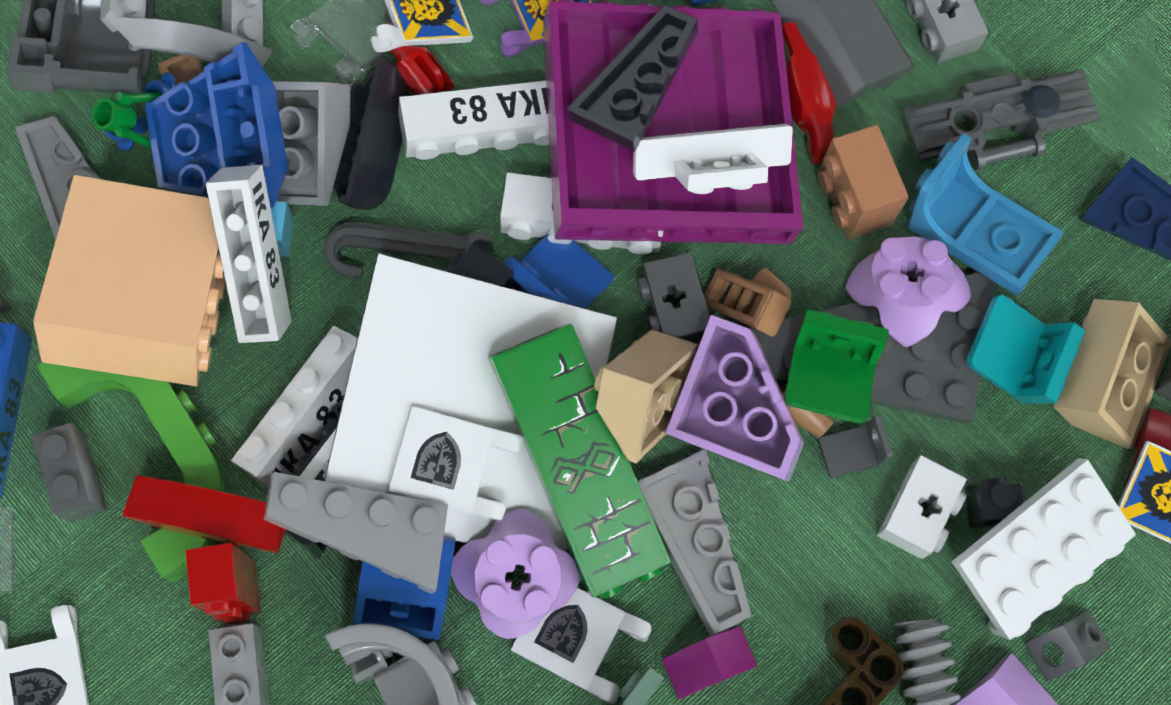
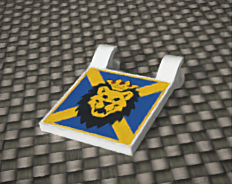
M385 0L394 26L389 24L379 25L376 28L377 36L371 38V43L376 52H386L401 46L471 42L474 37L460 0Z
M1146 441L1117 506L1130 526L1170 544L1171 451Z

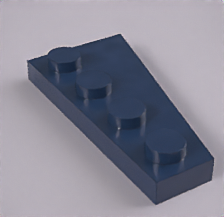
M1132 157L1087 210L1080 221L1171 261V185Z

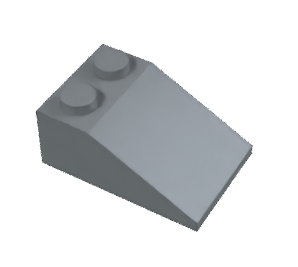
M272 81L276 90L288 169L276 201L295 205L328 206L350 126V85L330 82Z

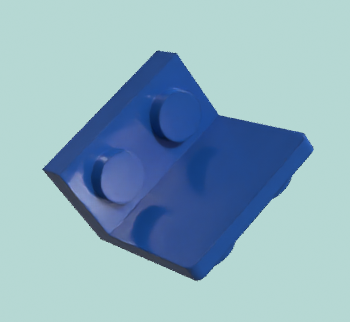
M548 234L520 262L510 256L503 263L514 271L516 291L587 309L613 282L614 278L612 273L574 240L570 244L552 243L548 240Z

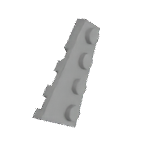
M52 116L16 126L15 130L56 241L73 176L100 178L89 167L83 158V154L57 118Z
M274 472L271 475L264 520L313 542H321L340 551V554L349 558L359 559L381 569V572L398 579L400 577L418 585L417 588L430 594L436 592L448 510L447 504Z

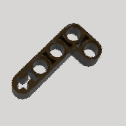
M843 618L829 627L826 632L825 644L827 650L848 672L818 705H842L841 697L846 689L853 690L858 694L860 705H878L903 676L904 667L899 655L865 622L858 618ZM841 628H849L855 633L857 645L854 650H847L839 643L838 633ZM874 658L882 659L888 665L889 674L885 681L877 680L871 673L870 666Z

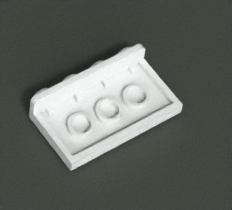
M1078 458L960 554L952 563L989 617L990 621L987 626L991 632L1011 640L1013 637H1018L1028 631L1031 627V622L1044 611L1051 610L1059 605L1063 599L1062 596L1075 585L1089 580L1094 574L1093 570L1106 559L1120 554L1125 548L1124 544L1136 534L1089 460Z

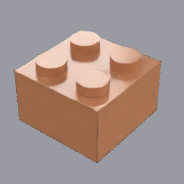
M871 126L832 139L817 172V179L824 194L828 193L832 201V217L836 227L843 229L847 240L892 226L909 196L879 126Z

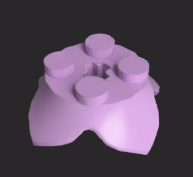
M915 236L884 240L879 250L863 259L855 267L845 287L850 297L858 304L877 307L883 328L889 329L888 334L904 347H909L926 338L936 328L940 315L944 311L953 313L960 311L971 298L970 286L965 275L947 255L948 249L946 245L940 241H930ZM908 277L916 279L917 282L908 281Z
M524 507L504 514L502 520H497L493 524L487 537L471 540L463 545L453 556L451 576L458 591L478 606L481 620L485 626L499 637L505 639L516 638L531 632L538 626L546 614L560 609L568 603L580 581L579 573L572 557L554 544L551 531L544 520ZM515 565H523L522 571L528 573V578L526 581H521L518 587H512L511 580H505L506 572H513Z

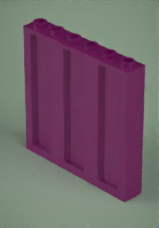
M573 0L549 1L543 20L555 240L792 244L803 230L793 130L791 162L788 165L768 167L767 183L753 184L749 189L737 190L730 187L714 188L711 193L696 194L688 191L676 177L637 180L633 175L634 152L570 121L567 108L662 7L652 6L647 3L617 5L608 1L598 3H577ZM686 5L671 7L696 18L699 31L643 138L777 124H789L793 129L781 14L779 12H766L762 9L738 11L729 10L724 7L712 9L691 8ZM659 231H663L662 237L658 236Z

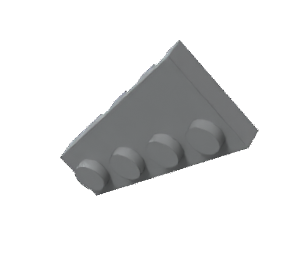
M704 449L639 480L638 484L670 561L711 637L741 623L752 615L738 564L733 559L729 544L731 538L727 524H724L718 504L720 498L716 484L711 479L708 468L710 462L707 451Z

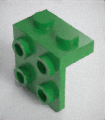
M806 309L795 337L784 395L785 403L791 407L854 423L865 422L869 414L876 364L887 344L889 329L877 327L865 321L857 322L837 317L825 311L817 312Z

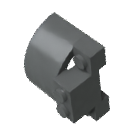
M23 0L17 37L12 36L7 74L12 90L55 93V88L106 93H117L120 91L128 94L143 93L147 85L152 50L139 49L133 51L128 49V40L118 30L113 33L100 20L101 0H73V5L70 4V0ZM146 0L145 18L155 19V0Z

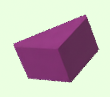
M741 626L705 638L662 659L678 700L758 666Z

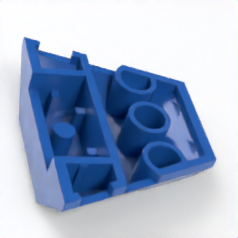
M241 42L232 48V53L218 62H211L204 67L205 71L188 82L179 83L145 106L157 184L160 188L208 196L206 182L221 168L262 165L270 208H273L288 169L276 90L248 44Z

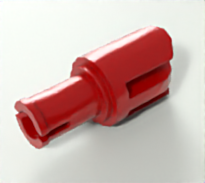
M415 45L401 46L390 50L398 61L396 65L400 76L414 95L453 91L454 84L451 78L427 47H416Z

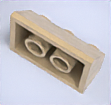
M1094 299L1089 313L1083 319L1082 328L1085 330V333L1079 345V352L1073 360L1065 380L1064 389L1053 407L1072 426L1125 449L1133 450L1170 349L1171 340L1139 302Z
M651 330L639 340H635L632 346L623 353H619L612 362L602 366L595 380V390L599 392L596 409L628 461L637 463L666 435L665 432L695 358L698 344Z

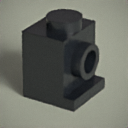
M1005 478L985 479L980 481L981 485L965 486L969 528L995 527L1023 504L1021 484H1007Z

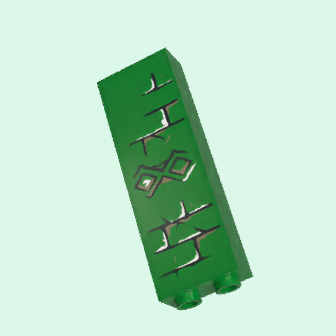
M562 325L489 356L488 359L520 435L524 438L525 447L586 591L592 598L599 595L600 599H606L623 591L624 587L622 584L636 578L639 581H646L660 575L663 572L661 567L671 563L631 464L596 409L599 392L595 390L594 375L573 325Z

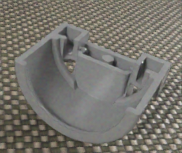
M380 624L350 625L325 634L332 651L339 649L347 666L350 665L356 683L361 685L374 679L386 705H477L468 686L459 689L452 675L459 671V668L448 647L440 650L435 641L426 645L415 636L403 630ZM392 652L405 656L391 665L387 661V658L393 656Z

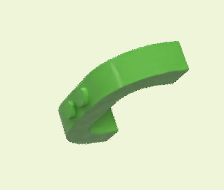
M43 362L37 365L55 398L69 410L88 398L105 391L118 390L136 396L179 466L185 484L229 493L225 472L211 448L217 444V441L205 422L197 425L191 412L196 410V407L184 388L176 391L171 382ZM161 528L140 542L160 576L173 583L187 574L185 550L216 545L218 540L206 537L202 539Z

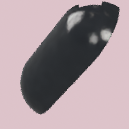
M384 57L371 62L370 66L373 70L366 76L361 85L355 82L350 91V126L333 189L336 190L338 202L353 209H374L387 199L392 188L403 140L398 116L399 97L409 96V92L397 67Z

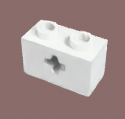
M921 455L911 464L877 536L920 559L927 557L933 551L939 553L949 535V530L945 529L944 526L950 514L953 516L958 514L966 499L967 494L961 490L967 479ZM923 502L929 504L927 511L931 515L927 518L921 515L923 507L920 504Z

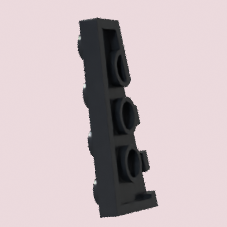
M664 5L567 108L569 120L636 152L699 31L697 19Z

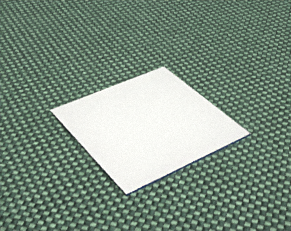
M377 254L324 481L410 497L387 490L411 406L521 436L488 357L562 325L572 324L596 380L601 367L607 365L617 318ZM523 443L522 450L519 453H511L490 446L477 497L505 504L504 514L523 507L532 511L544 520L549 527L554 544L566 552L567 544L525 444ZM448 507L444 537L456 538V541L466 543L471 540L483 539L490 534L493 524L497 520Z

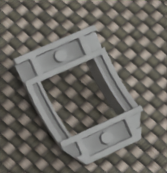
M101 0L100 20L113 33L118 30L128 40V49L133 51L139 49L158 50L195 57L209 62H218L232 53V48L244 42L248 44L262 67L273 51L263 46V0H222V31L190 23L145 18L146 0Z

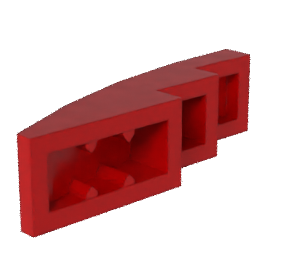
M136 475L122 513V517L202 539L206 537L225 543H232L240 547L245 545L275 554L279 552L286 529L263 519L266 502L208 488Z

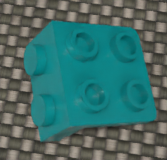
M1004 295L994 296L991 299L968 354L967 365L970 369L1022 404L1057 403L1059 395L1064 389L1065 380L1073 360L1079 352V345L1085 330L1075 322L1044 324Z

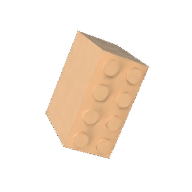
M74 175L33 320L41 362L197 386L200 371L208 372L212 354V347H209L211 335H216L220 311H217L219 299H224L226 280L209 198Z

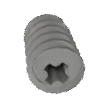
M918 620L894 624L895 628L906 630V633L895 638V643L909 648V650L901 653L899 657L902 663L912 665L911 668L903 671L901 679L914 682V685L905 689L903 696L917 700V703L914 705H950L960 700V694L947 691L946 687L958 681L957 676L945 674L943 669L955 664L953 658L941 656V651L951 647L952 641L938 638V634L949 629V624L936 620Z

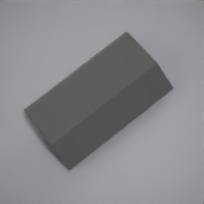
M772 0L784 22H795L809 49L816 55L830 84L837 109H842L871 87L885 89L915 67L875 0Z

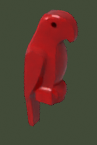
M795 22L781 23L782 33L790 54L788 69L786 70L792 117L797 126L807 134L806 150L812 164L822 163L832 139L836 138L833 129L836 101L816 55L809 49Z

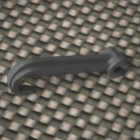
M346 222L335 227L328 235L324 244V256L330 268L337 274L348 278L360 279L363 276L361 268L343 263L338 259V254L342 248L356 247L452 260L460 251L465 253L472 243L483 250L493 251L494 248L491 237L482 232H476L468 237L361 222Z

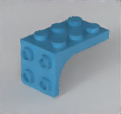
M964 133L956 143L949 141L945 145L937 159V162H939L938 166L934 171L929 168L926 169L918 180L915 189L919 192L908 209L912 212L908 229L924 239L944 243L950 255L1016 296H1019L1058 244L1064 232L986 185L970 166L967 150L972 137Z

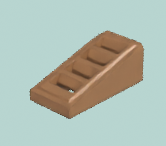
M717 268L704 295L707 308L772 337L777 334L791 305V300L780 293L720 268ZM733 283L723 305L720 304L729 284ZM757 295H759L758 298H757V300H756V302H755V304H754V306H753V308H752V310H751V312H750V314H749V316H748V313H749V311H750V309H751V307H752V305H753V303H754V301H755Z

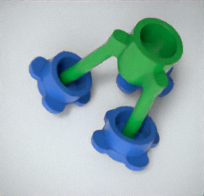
M164 73L161 80L150 81L146 85L144 93L128 94L119 91L114 99L100 98L92 109V122L94 126L99 130H103L109 138L116 140L120 150L130 151L134 147V142L152 149L150 139L141 135L145 134L148 130L147 120L137 116L131 103L145 102L148 105L176 86L174 75L172 73Z

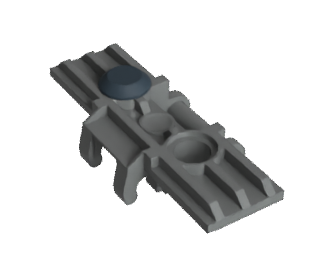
M1083 69L1030 80V78L1021 79L1017 73H1011L971 82L961 86L955 98L903 110L919 162L938 158L949 141L956 143L965 133L972 137L967 155L972 168L976 171L984 169L986 164L1029 154H1032L1034 157L1042 156L1046 152L1044 133L1079 126L1100 119ZM963 114L967 131L960 130L956 126L955 116ZM1010 126L1012 132H1022L1025 140L983 149L987 142L986 134L994 129Z

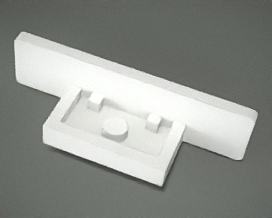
M777 124L644 137L636 152H634L633 175L637 180L676 177L688 191L696 194L711 193L714 188L730 187L737 190L749 189L753 184L767 183L768 167L788 165L791 162L793 129L789 124Z

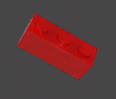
M232 543L185 550L190 604L205 612V615H211L215 620H223V625L249 622L250 614L261 613L255 561Z

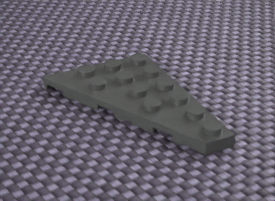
M981 273L966 275L965 278L971 291V298L967 305L955 313L944 311L940 315L936 328L926 338L916 344L904 347L888 334L887 344L876 364L870 403L964 424L973 422L980 375L968 367L967 357L991 302L995 282ZM857 302L820 310L829 312L837 317L857 322L865 321L883 328L880 322L879 311L875 306H862ZM804 314L784 319L774 337L751 327L748 328L757 336L775 379L779 384H787L795 337Z

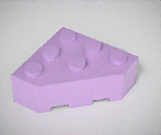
M711 315L665 434L789 482L804 441L784 401L783 394L757 336L751 329Z

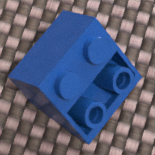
M444 537L437 589L433 594L417 588L418 585L400 577L397 579L381 572V569L363 561L353 625H386L403 630L415 637L439 640L456 538Z

